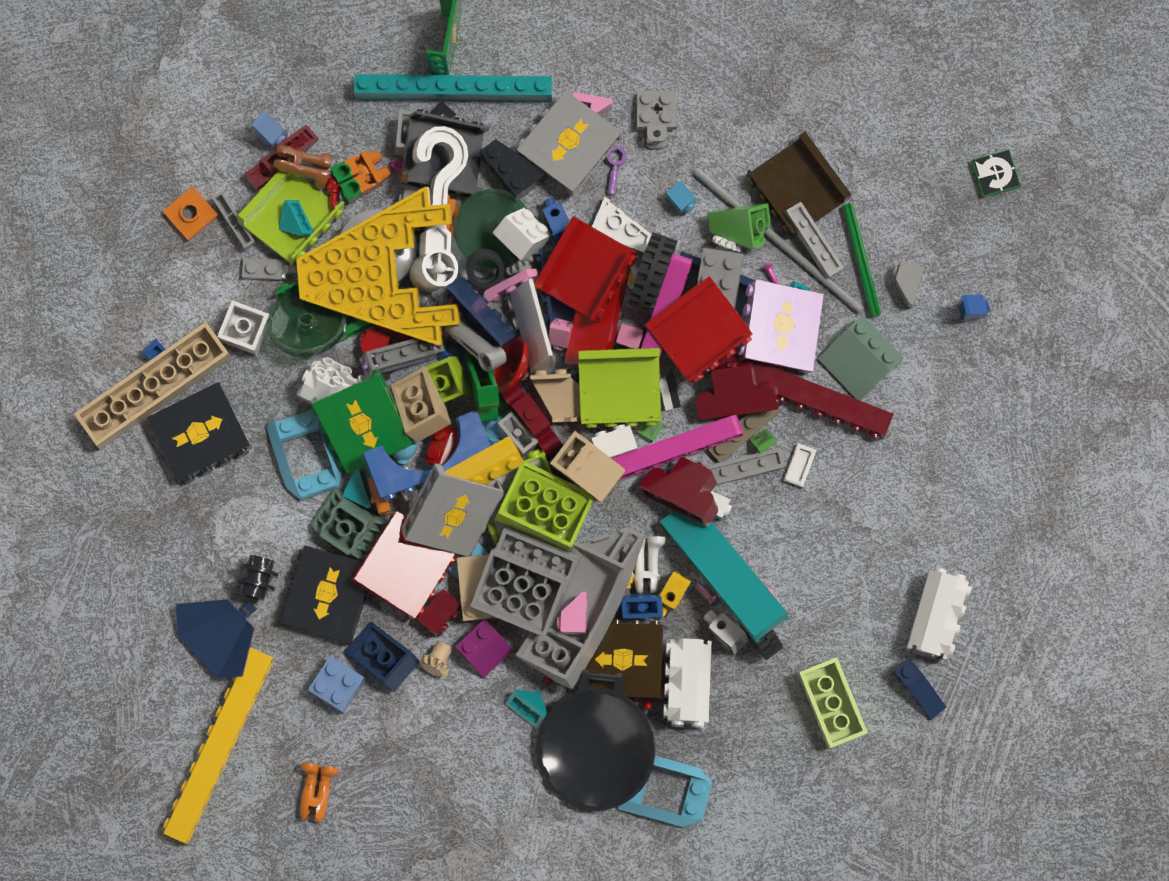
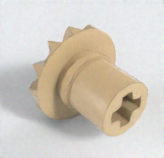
M436 642L431 654L420 657L419 665L433 676L447 677L450 669L446 664L452 648L446 643Z

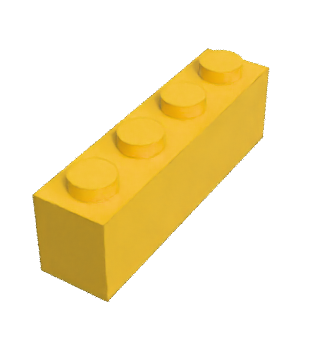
M508 436L451 467L445 473L486 485L523 465L524 461L512 439Z

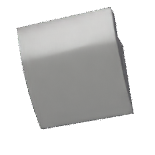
M506 527L503 529L497 547L490 552L470 607L546 637L567 594L581 557Z

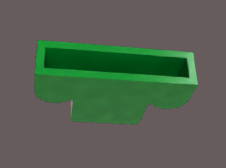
M465 354L474 410H477L481 422L499 419L497 408L499 407L498 387L492 370L489 372L483 370L476 357L472 354Z

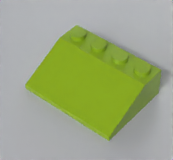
M524 461V464L519 467L495 520L533 538L570 552L595 497L581 487Z

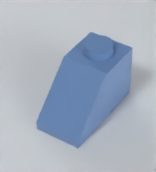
M265 110L252 124L255 135L272 149H275L276 145L286 139L285 130Z

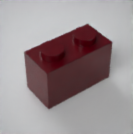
M442 589L417 618V621L434 636L437 637L439 634L442 636L449 628L447 625L452 618L455 620L461 614L462 610L460 608L462 605L447 591Z

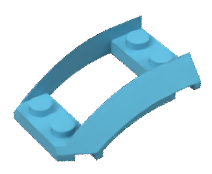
M312 410L277 422L273 419L266 427L286 489L291 491L300 500L339 488L344 471L338 463V454L330 448L328 442L330 439L327 433L324 434L321 430L319 417H315ZM320 430L332 468L294 480L282 442Z
M655 756V767L692 777L682 815L641 804L647 783L634 798L618 806V810L684 828L703 821L713 782L700 768Z

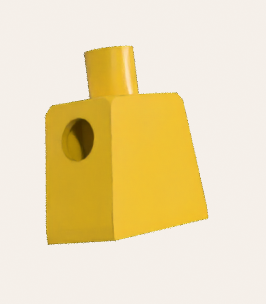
M673 571L659 595L662 596L663 617L665 618L671 608L677 609L693 582L677 571ZM670 592L675 594L673 601L668 599Z

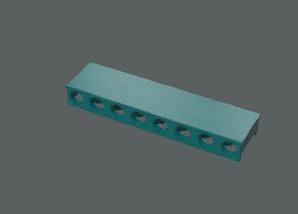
M673 511L660 521L664 531L756 643L781 622L789 620L787 611L713 522L706 527L676 511Z

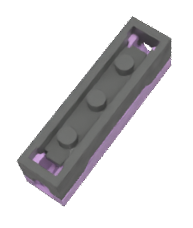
M415 338L367 351L360 358V362L365 376L370 377L371 373L378 369L381 373L439 358L445 349L443 345H436L435 347L433 343Z

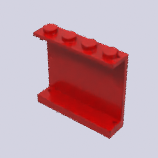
M573 216L534 286L599 323L607 313L606 308L609 303L613 302L616 298L618 287L625 282L627 278L626 273L635 264L638 253Z
M710 276L645 324L689 383L692 380L696 383L703 378L704 375L702 373L708 368L712 371L719 366V360L724 356L728 359L735 354L737 346L741 344L744 347L753 340L751 338L753 335L752 331Z

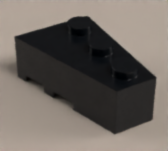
M497 139L480 150L481 158L516 202L548 179L546 172Z

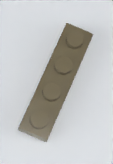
M780 410L746 414L739 420L744 432L743 436L707 450L718 463L724 462L780 413Z

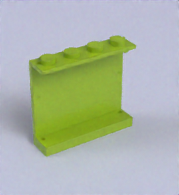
M279 170L238 214V223L293 266L297 262V258L306 254L309 247L313 248L318 243V237L322 233L326 234L330 230L331 223L335 219L339 220L344 213V202L341 201L331 212L330 198L300 174L296 176ZM299 200L314 230L310 236H299L279 230L284 201Z
M660 349L578 351L581 424H585V427H597V423H605V427L617 426L618 422H625L626 426H637V422H646V425H658V421H662L659 373Z

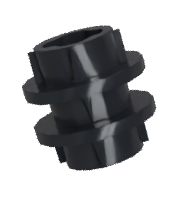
M249 555L247 564H239V569L245 571L243 578L236 577L235 579L236 583L241 584L239 594L264 601L267 591L274 592L275 587L269 585L270 578H278L279 575L272 571L275 561L261 556Z

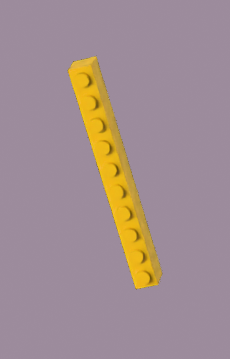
M250 648L244 676L234 677L233 680L235 682L232 688L229 687L224 696V699H226L224 706H220L215 715L217 721L215 725L211 724L207 732L209 738L206 744L202 743L198 751L200 757L197 762H193L189 770L191 776L188 781H184L180 791L183 793L180 799H176L172 806L174 812L171 818H167L164 823V834L189 844L275 660L273 657Z

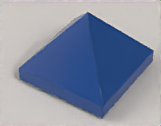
M155 338L141 353L150 361L166 349Z

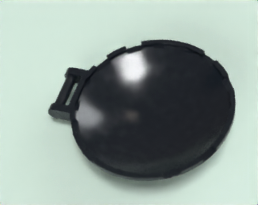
M584 669L582 672L581 690L572 692L558 700L540 725L536 742L539 768H541L546 779L545 781L553 792L575 807L600 811L621 806L634 798L642 790L652 773L656 752L654 734L642 710L632 700L623 695L624 674L594 673L591 670ZM590 681L615 683V688L590 687Z

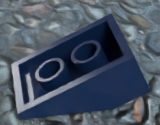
M373 622L367 625L345 651L347 655L392 692L398 689L419 664V660L409 649Z

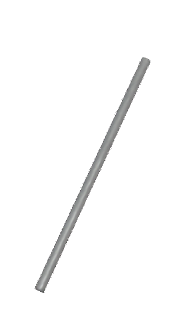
M699 168L694 172L697 178L733 208L743 206ZM770 228L765 230L764 234L857 313L863 310V306L831 279H826L818 268Z

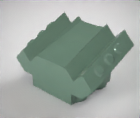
M334 489L311 525L320 533V537L346 554H352L363 560L387 523V520L379 517L376 512L343 497L344 491Z

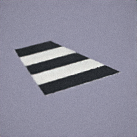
M673 371L660 380L661 412L681 407Z

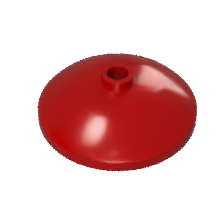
M515 338L504 348L506 362L493 370L498 394L510 391L527 374L529 349L524 339Z

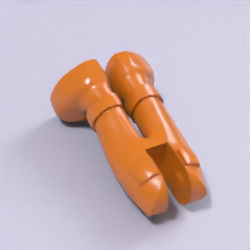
M302 762L301 770L306 773L307 779H305L301 796L300 817L301 820L307 821L310 806L317 807L315 822L321 823L329 801V789L331 787L329 782L332 777L338 775L339 768L321 767L317 797H314L320 765Z

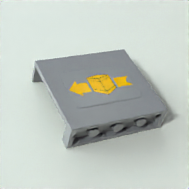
M565 91L562 95L559 94L555 98L552 108L544 111L541 116L542 120L538 125L535 123L531 127L528 137L521 139L516 148H518V154L526 157L565 186L567 193L574 197L622 139V132L569 92Z
M434 464L401 527L405 540L470 556L471 552L476 548L481 534L485 532L489 519L494 515L498 502L503 498L504 491L500 482L496 480L492 487L447 475L442 465Z

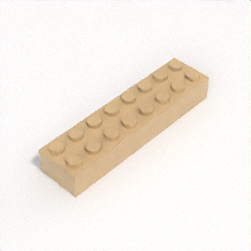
M205 322L78 410L74 415L95 445L101 450L231 359V356L207 322Z

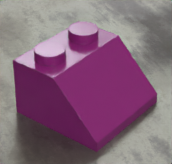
M486 619L455 646L456 650L483 678L513 651Z

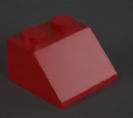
M446 426L435 432L424 462L432 467L434 464H445L455 451L458 441V430Z

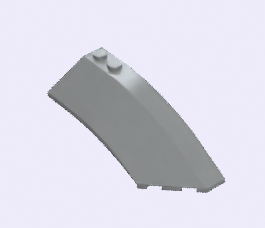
M626 527L620 529V532L610 535L607 533L592 538V541L583 544L581 542L573 544L574 547L571 553L580 556L581 559L547 636L543 637L530 632L516 656L554 681L573 689L613 620L631 579L645 535ZM581 592H587L586 635L562 634L561 629H557V618L561 617V611Z

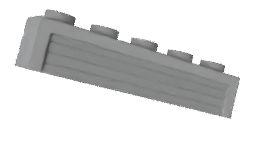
M221 191L211 197L245 251L256 245L248 230L238 223V215L224 193Z

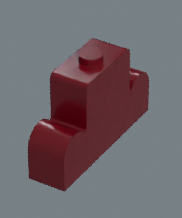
M728 361L725 365L717 366L711 372L714 390L711 388L703 389L696 399L699 420L778 410L780 406L777 387L773 382L763 381L759 386L756 385L752 362L737 363V361Z
M519 384L510 391L500 394L501 399L510 411L517 416L538 441L536 446L540 451L545 452L546 459L549 460L556 455L563 447V444L551 429L550 422L528 393L525 394Z
M681 457L668 475H666L662 468H653L639 484L644 496L706 527L709 526L719 511V507L711 493L717 481L713 472L700 462L695 463L685 457Z

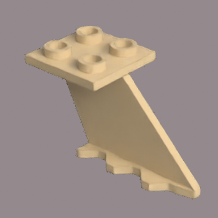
M554 369V373H547V370H535L534 374L530 375V379L551 414L553 422L581 421L580 387L571 378V372L567 373L566 369Z

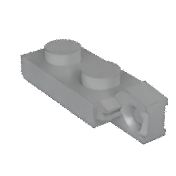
M243 258V279L282 281V279H287V275L297 276L298 273L297 265H288L287 261Z

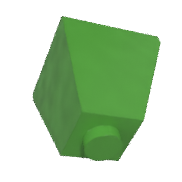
M768 203L720 209L707 213L710 233L749 249L764 245L765 238L763 235L771 224Z

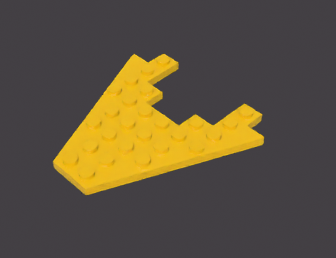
M424 187L297 258L300 299L436 345H443L441 326L460 325L459 304L420 308L418 288L398 289L395 250L415 248L413 228L452 224L450 204L431 205L429 187Z

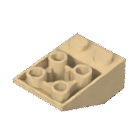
M574 431L551 462L555 469L601 503L626 471L576 431Z

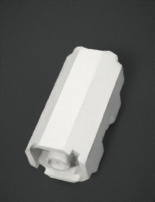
M328 357L323 358L322 361L314 360L310 370H306L302 377L304 384L300 386L297 396L312 404L314 397H317L318 400L368 377L360 375L358 378H353L351 368L343 366Z
M937 567L933 571L928 572L906 650L910 651L913 648L914 654L935 660L937 656H941V661H946L947 658L950 659L955 649V645L952 642L953 639L958 637L961 625H957V621L961 620L965 614L966 606L963 603L969 598L972 589L971 586H968L969 582L965 581L966 576L954 573V576L946 574V570Z
M671 639V642L666 645V657H670V662L665 665V678H669V684H665L664 698H668V704H664L663 718H667V722L671 723V727H683L684 724H692L691 728H704V724H708L712 641H707V644H704V640L679 639V642L675 643V639Z

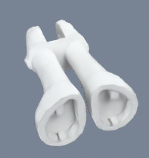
M647 537L648 571H644V538L633 574L637 593L643 592V578H650V593H656L658 581L660 580V575L658 574V552L660 547L665 545V537Z

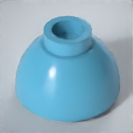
M413 442L412 446L393 453L392 455L397 459L396 462L407 464L409 459L416 453L417 444Z

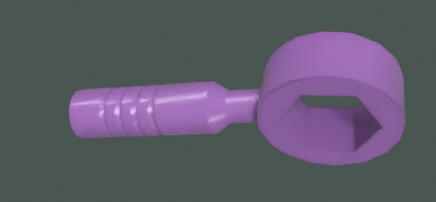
M615 146L607 156L608 163L613 166L609 177L608 195H615L618 177L617 167L622 166L626 161V152L619 146ZM619 151L623 155L622 160L614 162L610 158L611 153Z

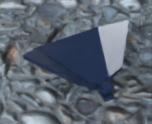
M228 599L176 604L177 635L218 679L243 677L255 629L246 619L257 608L249 601L239 612Z

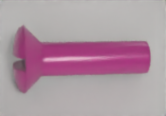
M773 263L763 266L762 269L767 271L772 283L780 285L771 268Z

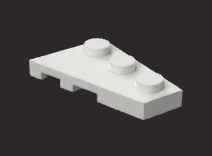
M604 197L592 227L644 255L651 234L636 221L631 220L620 208L614 206L608 198Z

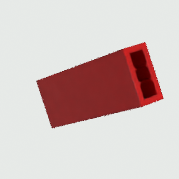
M631 267L626 273L627 278L616 291V298L613 302L609 303L606 308L607 313L599 323L576 310L564 363L579 367L578 351L613 350Z

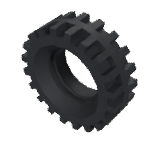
M654 232L651 234L632 288L629 305L650 312L654 311L678 240Z

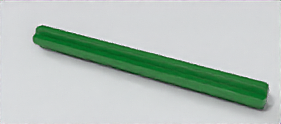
M852 203L843 205V212L871 317H878L881 315V310L855 209Z

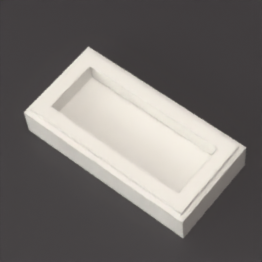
M798 443L784 481L803 488L816 450Z

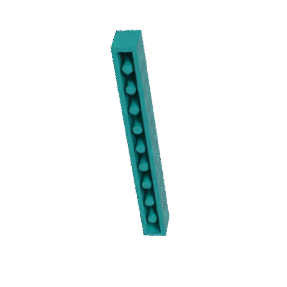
M355 74L354 94L356 100L552 102V76Z

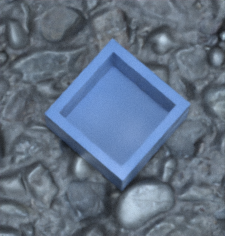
M329 656L308 691L344 714L366 679Z

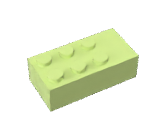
M837 657L797 673L828 749L868 733Z

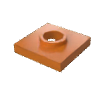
M193 186L163 210L167 218L188 241L219 216ZM189 205L197 209V214L192 219H187L183 216L184 209L189 207Z

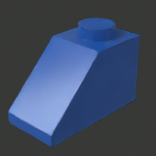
M963 295L958 303L962 323L986 318L990 311L988 300H984L983 295Z
M630 594L624 596L621 600L623 618L663 617L662 596Z

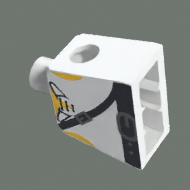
M710 610L703 619L709 624L710 633L734 656L748 642L746 633L724 613L718 616Z

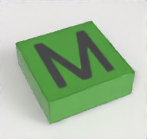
M659 421L658 425H646V422H641L636 432L653 442L664 424Z
M767 429L749 439L760 453L777 443L775 437Z

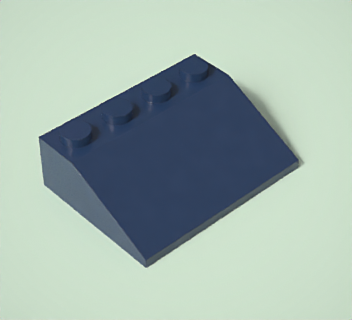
M460 278L447 285L443 297L448 301L453 294L455 298L451 305L459 304V312L463 314L462 317L492 346H500L504 349L515 339V329L509 323L505 324L501 320V314L495 308L492 310L487 305L489 303L482 294L478 295L474 291L475 287L468 279L465 281L463 278Z

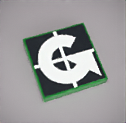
M1010 149L971 160L982 198L1021 187Z

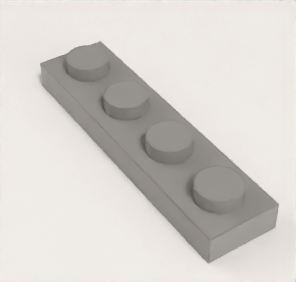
M802 202L783 213L789 223L792 224L793 229L826 279L844 269V266Z
M780 447L706 467L713 472L717 481L716 485L783 469L786 466Z

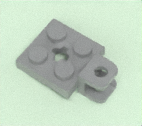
M637 91V130H647V145L650 149H663L666 146L667 130H676L677 128L676 91ZM659 107L662 111H659V114H655V111H651V109Z

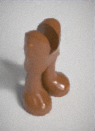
M284 145L276 148V155L288 159L287 161L275 160L274 168L296 176L300 174L314 179V185L317 188L323 189L330 174L328 169L332 162L330 153H322L321 155L307 154L304 151H298ZM306 162L309 164H313L318 166L320 169L300 165V163Z

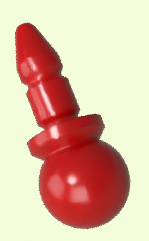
M335 176L329 177L326 183L327 195H330L331 212L338 205L337 195H340V185Z

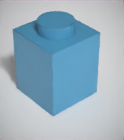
M682 181L666 192L667 200L680 215L684 212L689 213L695 208L696 197Z

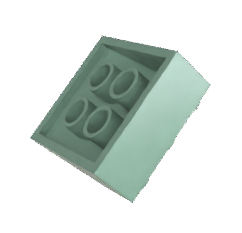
M861 315L817 360L855 399L861 401L902 363L904 357Z

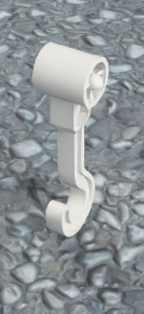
M442 126L434 127L421 134L415 142L413 149V160L417 164H423L431 158V151L434 145L444 146L449 152V162L437 172L431 181L429 189L431 205L447 204L448 186L464 169L468 159L467 145L462 136L454 129ZM446 225L428 226L420 235L419 258L415 259L410 268V279L413 285L420 291L426 293L434 292L452 283L457 277L458 262L454 255L450 253L451 233L447 230Z

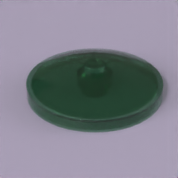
M485 189L469 196L460 205L454 219V237L462 254L468 259L473 252L479 249L493 250L501 257L504 267L519 259L493 232L505 216L522 208L527 210L523 202L512 193L501 189ZM485 259L476 263V265L484 268H496V264L492 260Z
M299 288L289 291L277 299L270 308L267 319V329L273 344L281 351L298 357L315 356L330 350L341 340L347 327L346 314L300 299Z

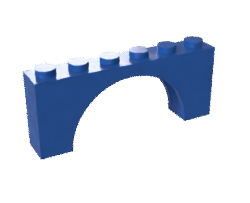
M477 410L456 418L458 441L452 456L442 465L444 471L490 447ZM383 445L362 454L379 500L384 498L385 501L396 498V493L401 491L404 494L414 491V486L424 485L431 470L422 472L412 471L399 466L387 455Z

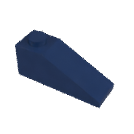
M910 658L893 671L892 674L930 720L947 708L926 677Z

